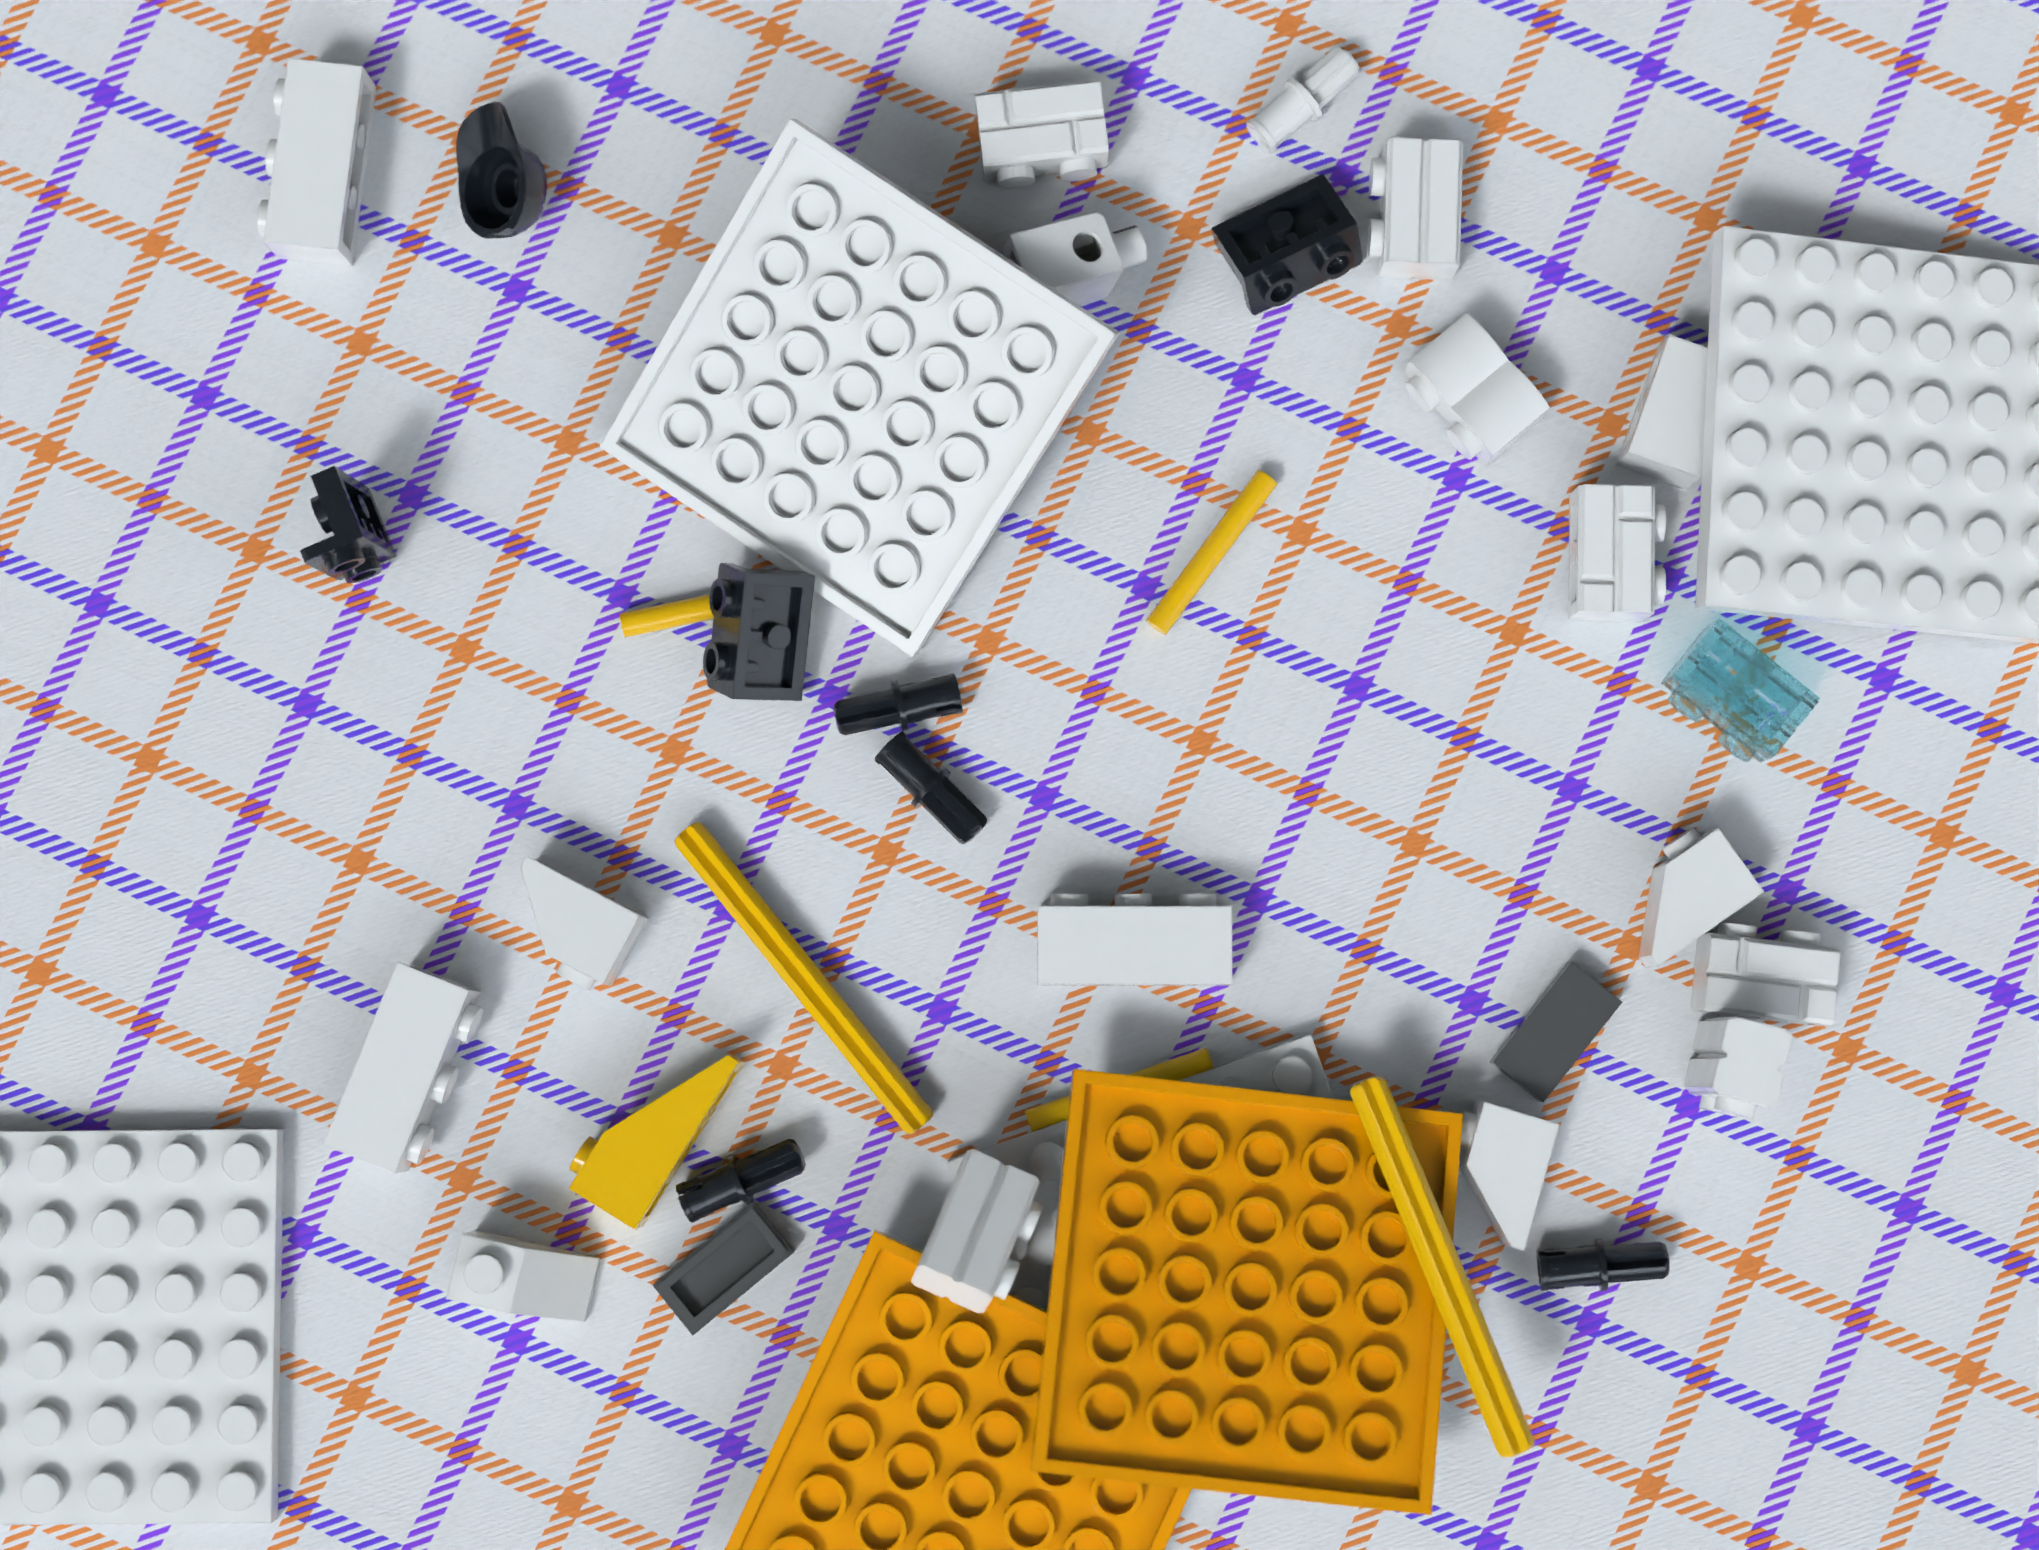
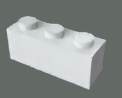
M288 58L285 79L279 78L276 82L274 110L275 114L280 117L277 139H270L266 149L265 165L267 175L271 177L269 199L262 200L259 205L257 229L259 236L263 238L264 244L278 259L353 266L376 85L363 66Z
M1051 894L1050 906H1038L1037 986H1229L1233 984L1232 906H1217V895L1181 894L1179 895V906H1153L1152 894H1116L1115 906H1089L1088 894Z
M397 962L323 1145L393 1173L409 1171L411 1163L419 1165L424 1159L434 1135V1128L427 1126L436 1102L444 1104L447 1101L458 1076V1068L451 1066L459 1044L460 1042L468 1044L480 1023L483 1008L476 1006L480 991L414 965Z

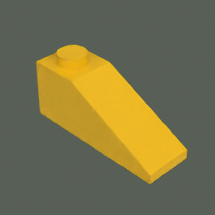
M727 1055L606 1130L598 1141L589 1136L569 1167V1170L576 1173L577 1176L568 1189L632 1229L636 1230L643 1227L745 1061L735 1055Z

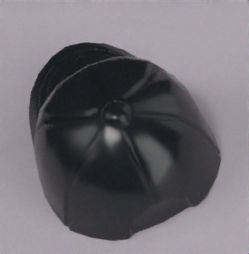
M494 101L477 108L462 122L456 140L458 188L463 218L470 229L482 238L513 237L530 228L542 214L547 194L545 167L536 154L519 144L507 110L501 102Z

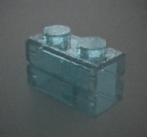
M1720 618L1711 622L1702 630L1685 654L1677 661L1661 682L1662 685L1672 692L1668 697V701L1678 712L1695 722H1699L1704 717L1722 732L1718 738L1719 743L1732 755L1745 762H1749L1752 757L1760 763L1773 758L1820 699V697Z

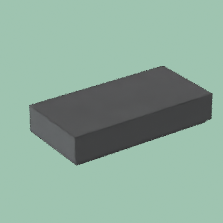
M1568 962L1490 1060V1063L1536 1100L1544 1102L1622 1004V1001L1576 964Z
M753 1202L655 1282L653 1287L693 1336L795 1251L758 1204Z

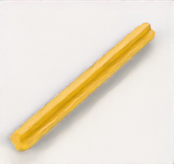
M696 822L683 830L674 840L678 850L902 1130L909 1135L918 1131L933 1117L932 1109L706 827Z
M1375 1076L1359 1082L1351 1088V1097L1497 1453L1501 1457H1513L1524 1453L1534 1446L1535 1440L1387 1081L1382 1076Z

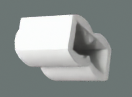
M1468 313L1464 314L1411 358L1404 371L1409 378V381L1405 383V387L1417 405L1428 413L1435 409L1451 426L1446 433L1454 447L1465 458L1471 460L1476 456L1485 465H1488L1542 420L1550 408L1532 382L1507 359L1493 338Z

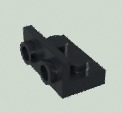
M1324 174L1211 228L1215 245L1242 285L1246 306L1252 315H1258L1272 307L1281 306L1289 302L1293 297L1323 282L1343 276L1350 269L1363 262L1357 222Z
M336 466L311 475L318 494L311 498L312 509L324 532L327 534L333 532L334 536L301 549L300 553L304 563L336 580L345 579L348 584L361 582L379 574L382 571L381 563L395 558L397 555L370 489Z
M720 563L718 579L713 582L709 595L710 610L714 616L711 642L707 644L703 655V669L707 678V685L710 689L731 699L802 701L815 575L804 571L746 569L734 563Z

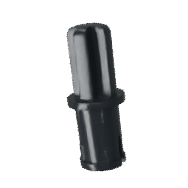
M952 673L932 678L931 680L899 685L897 680L891 681L890 690L838 700L834 704L833 711L840 734L849 735L899 724L901 731L908 730V724L939 716L963 713L957 679L955 674Z
M903 731L892 738L876 755L874 760L879 765L881 764L914 797L911 804L915 808L922 805L959 843L966 844L970 842L985 827L987 823L986 816L948 779L951 772L947 768L940 771L907 738Z
M794 1139L784 1140L740 1160L735 1155L727 1157V1164L700 1177L677 1184L676 1192L681 1195L678 1197L680 1205L691 1223L740 1201L747 1205L754 1202L753 1194L802 1174L806 1166L805 1159Z
M1595 1239L1594 1245L1563 1249L1542 1248L1536 1250L1541 1291L1579 1286H1599L1600 1291H1608V1283L1663 1279L1670 1271L1668 1250L1662 1242L1604 1246L1602 1239Z

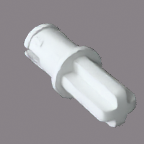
M1333 48L1298 80L1289 78L1284 84L1285 91L1258 115L1246 122V128L1255 142L1264 151L1272 154L1281 143L1309 119L1312 121L1320 119L1322 116L1321 108L1358 77L1360 67L1354 60V57L1346 49Z

